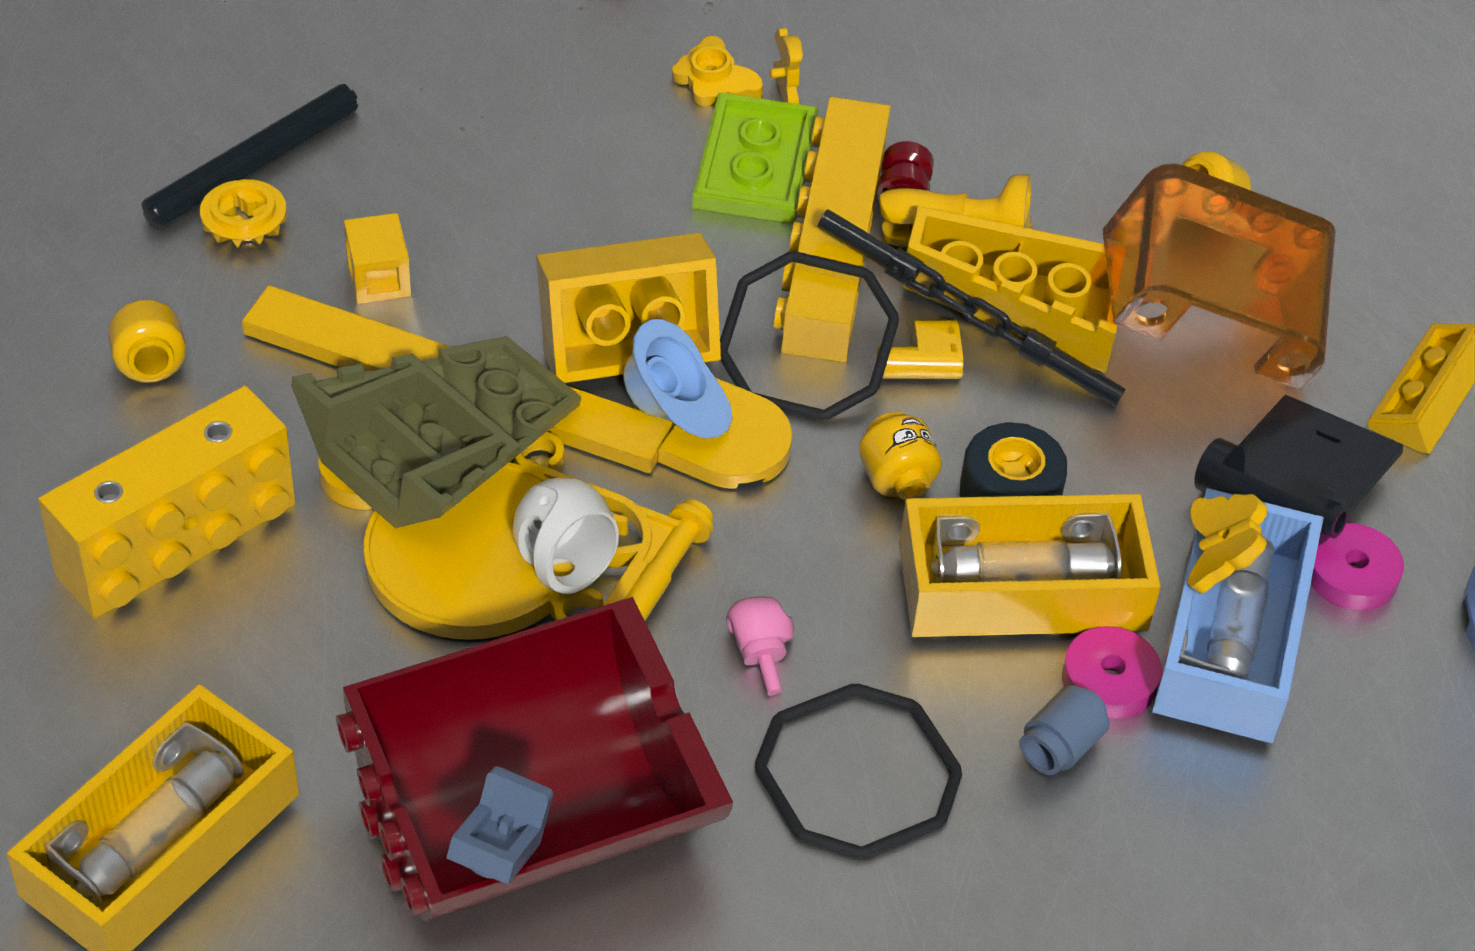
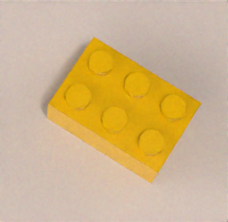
M700 232L536 255L544 356L551 372L564 383L623 375L624 367L633 353V338L639 326L651 319H664L679 326L691 337L704 362L721 360L716 257Z

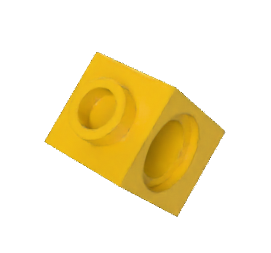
M398 213L344 220L346 256L357 304L411 297L409 256Z

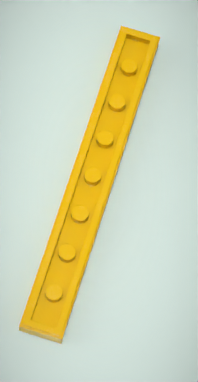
M271 285L267 286L242 320L244 335L337 367L361 364L365 372L391 367L392 358L413 354L421 361L438 358L439 349L451 347ZM570 387L581 396L580 406L547 432L558 436L565 445L651 474L658 461V449L673 429V421L661 417H653L643 411Z

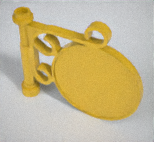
M546 432L514 458V463H507L439 518L394 528L374 510L365 531L363 552L367 577L373 592L382 605L399 620L415 629L440 637L467 640L486 639L524 629L549 614L556 621L566 618V614L577 607L595 609L630 597L634 598L646 621L671 582L672 573L692 542L704 543L711 536L714 529L712 523L714 519L713 513L702 502L689 499L675 505L670 511L669 516L637 505L632 500L616 492L588 483L604 497L610 511L616 513L612 515L619 529V535L626 536L628 534V521H630L638 530L642 543L617 547L616 553L608 567L628 566V568L604 604L603 594L593 588L586 587L573 594H563L551 590L539 581L534 565L528 563L522 557L513 535L516 509L523 496L533 486L552 478L578 479L561 473L565 466L564 444L558 436L551 432ZM540 450L553 454L548 460V467L529 461L525 456L533 451ZM560 563L553 565L555 576H567L574 571L573 564Z

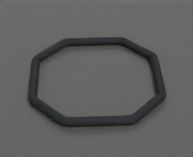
M787 252L744 275L738 281L720 337V361L735 386L752 392L728 353L744 297L750 284L791 262L864 278L889 318L869 385L824 410L755 393L770 400L784 412L817 420H829L875 395L879 390L899 324V315L875 275L869 269L802 252Z
M849 684L779 711L772 717L755 760L756 774L796 838L802 842L855 858H869L941 828L948 821L962 778L960 763L918 702L862 684ZM854 695L910 711L950 771L935 817L864 846L806 830L767 768L783 723Z

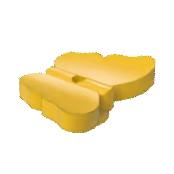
M710 35L703 38L697 46L690 49L689 54L682 56L672 67L674 82L681 85H689L690 90L693 91L695 103L702 107L716 105L718 93L755 98L763 96L762 79L753 70L734 64V58L725 49L723 40L718 36Z
M1234 494L1229 499L1224 496L1212 499L1200 497L1193 501L1190 509L1191 520L1195 529L1205 537L1199 542V547L1204 552L1190 572L1187 583L1197 593L1202 594L1218 582L1229 577L1234 571L1242 570L1251 565L1264 551L1267 542L1261 533L1262 530L1259 525L1267 515V506L1253 494Z

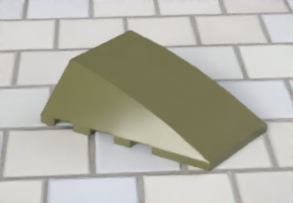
M508 336L439 349L438 358L421 361L415 355L409 354L393 357L391 367L365 372L361 364L338 368L337 377L316 381L313 374L308 373L292 376L291 383L321 462L394 528L443 516L579 407L581 401L580 395Z

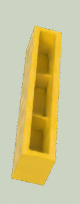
M829 97L826 116H816L812 147L819 148V151L809 150L804 181L812 182L811 187L801 186L797 217L805 219L804 223H793L789 252L797 251L864 267V255L822 231L817 225L825 211L830 209L870 234L886 147L891 105ZM791 262L784 266L781 290L789 292L788 298L778 297L773 327L775 330L783 331L781 353L846 363L862 278L796 262Z

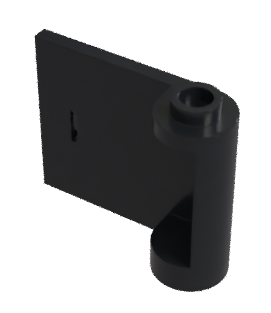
M1285 394L1239 445L1223 438L1213 440L1199 460L1195 472L1194 485L1197 490L1204 493L1206 488L1233 495L1253 494L1265 503L1322 516L1323 522L1318 545H1321L1329 537L1335 539L1341 534L1348 521L1349 514L1402 455L1404 445Z

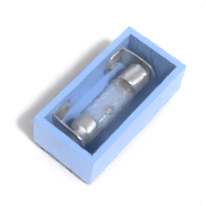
M1206 488L1204 498L1212 499L1224 496L1229 499L1233 494ZM1265 503L1267 515L1259 525L1262 530L1261 533L1267 542L1264 551L1251 565L1242 570L1234 571L1229 577L1218 582L1202 594L1197 593L1187 583L1190 572L1204 552L1200 549L1199 542L1205 537L1195 529L1186 561L1187 565L1174 621L1164 655L1161 678L1152 713L1273 744L1289 699L1323 517Z

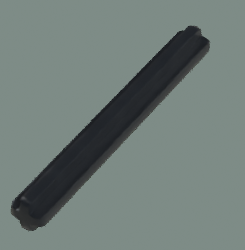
M339 84L150 195L141 203L145 219L150 221L154 227L166 225L201 204L204 197L215 187L229 181L243 179L356 111L358 108L356 93L354 90H350L346 84Z

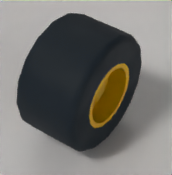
M1005 422L988 426L973 436L965 450L960 478V497L1063 495L1067 477V457L1060 444L1044 430L1029 424Z

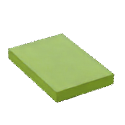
M718 93L692 195V209L790 224L796 222L801 186H804L807 156L809 150L812 149L813 129L819 107Z

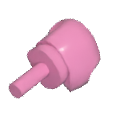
M759 596L738 600L730 607L726 616L729 631L735 635L744 664L748 666L760 665L767 695H778L782 692L775 662L785 657L786 648L784 643L794 638L793 618L786 615L781 603L773 597Z

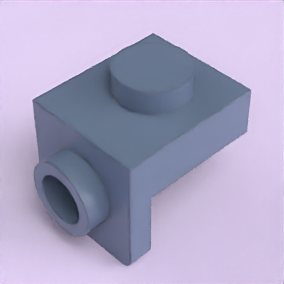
M498 766L493 767L486 776L480 804L452 836L447 859L470 868L482 877L493 878L509 885L541 843L553 798V791L544 785Z

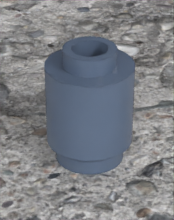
M1073 685L1063 687L1025 725L1024 735L1019 741V746L1025 759L1035 769L1047 775H1055L1060 770L1066 771L1071 769L1108 731L1109 718L1105 703L1090 689Z

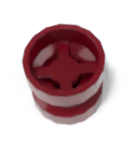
M902 141L887 148L883 156L882 175L879 178L876 194L879 203L881 193L891 189L910 188L930 191L929 181L933 173L934 159L932 153L926 147L916 142Z

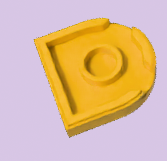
M715 377L731 405L732 421L728 431L718 438H701L689 434L678 425H675L658 449L659 463L711 485L734 489L738 487V483H749L763 479V482L770 481L785 468L791 453L792 429L787 416L773 402Z

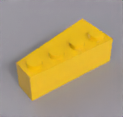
M918 206L907 252L939 272L946 282L971 297H979L1002 310L1009 316L1012 322L1029 332L1033 328L1056 341V347L1089 367L1106 374L1116 334L1132 249ZM921 271L916 278L917 282L927 288L930 287L931 282L935 281ZM902 285V288L951 308L937 298H929L910 286ZM945 290L944 294L963 305L964 301ZM981 307L974 314L978 319L994 327L1000 321L999 318ZM1012 330L1010 331L1011 334L1023 338Z

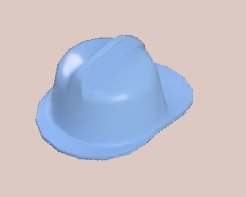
M651 319L639 326L633 338V353L624 367L623 379L626 391L633 403L644 413L673 421L689 434L701 438H718L727 432L732 421L731 405L722 387L705 364L691 337L679 326L664 319Z

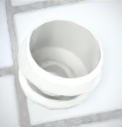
M574 478L547 479L533 486L523 496L514 515L513 535L522 557L528 563L534 565L539 581L545 587L556 592L573 594L585 589L606 570L616 553L619 542V529L604 497L587 482ZM560 563L573 564L574 571L567 576H555L553 565Z

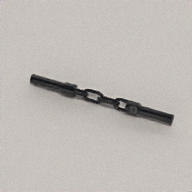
M827 209L817 225L819 229L886 269L884 273L905 286H910L929 298H937L962 313L969 323L993 337L1003 338L1019 348V355L1041 368L1043 365L1047 366L1114 408L1125 393L1126 388L1056 347V341L1034 328L1029 332L1012 322L1005 312L979 297H971L946 282L939 272L930 268L922 260L900 247L897 250L830 209ZM920 271L935 280L931 282L929 288L916 281ZM945 290L964 301L963 305L944 294ZM979 307L1000 319L996 323L995 328L974 316L978 312ZM1012 330L1024 338L1023 341L1010 334V331Z

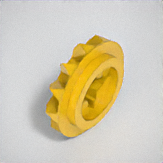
M241 179L223 183L212 189L201 202L200 217L203 230L211 232L217 243L231 239L237 248L244 241L249 240L261 245L264 235L278 236L280 224L287 221L286 201L279 190L262 181ZM236 207H239L241 212L244 211L246 215L252 216V218L243 220L240 215H235Z

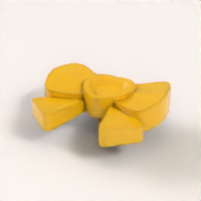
M787 28L777 29L775 40L781 60L775 61L774 68L769 70L770 78L776 79L783 102L800 104L797 87L799 86L800 76L799 65L803 55L801 40L796 35H788Z

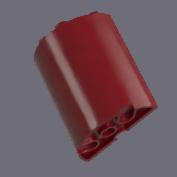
M633 597L343 687L346 713L336 716V724L345 751L347 753L355 751L359 767L357 768L358 781L365 799L359 802L363 824L370 839L381 836L386 853L380 855V861L390 891L393 893L402 890L411 915L413 917L418 915L425 922L725 820L732 810L733 800L690 712L684 713L679 705L674 680ZM495 766L544 785L553 791V798L541 843L509 885L493 878L482 877L470 868L447 859L452 836L480 804L486 776Z

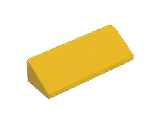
M1432 323L1369 418L1367 424L1370 430L1424 454L1431 453L1475 383V323Z

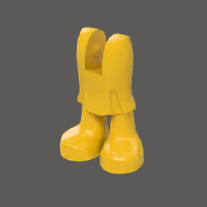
M1015 174L1010 176L999 196L986 199L969 198L966 192L945 194L910 188L884 191L880 195L881 215L885 219L882 224L883 241L892 246L908 248L918 206L1033 229L1032 216H1029L1032 189L1031 175Z

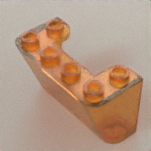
M1175 163L1164 164L1146 174L1102 229L1113 324L1162 340L1191 305L1279 336V339L1254 365L1255 374L1302 390L1325 363L1336 234L1333 224L1323 217L1185 165ZM1148 303H1160L1167 307L1166 312L1154 318L1142 317L1136 313L1141 306ZM1285 356H1287L1289 368L1278 364Z

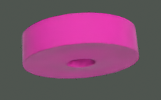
M1346 523L1343 531L1337 538L1329 537L1326 542L1318 545L1311 585L1320 596L1339 607L1350 610L1375 609L1389 602L1395 595L1404 572L1403 557L1395 543L1380 531L1361 524Z
M1097 627L1081 633L1070 643L1063 664L1062 682L1064 687L1073 685L1095 692L1105 703L1108 718H1128L1143 712L1154 701L1161 678L1162 665L1156 650L1140 635L1119 627ZM1104 670H1113L1117 672L1118 675L1109 674Z

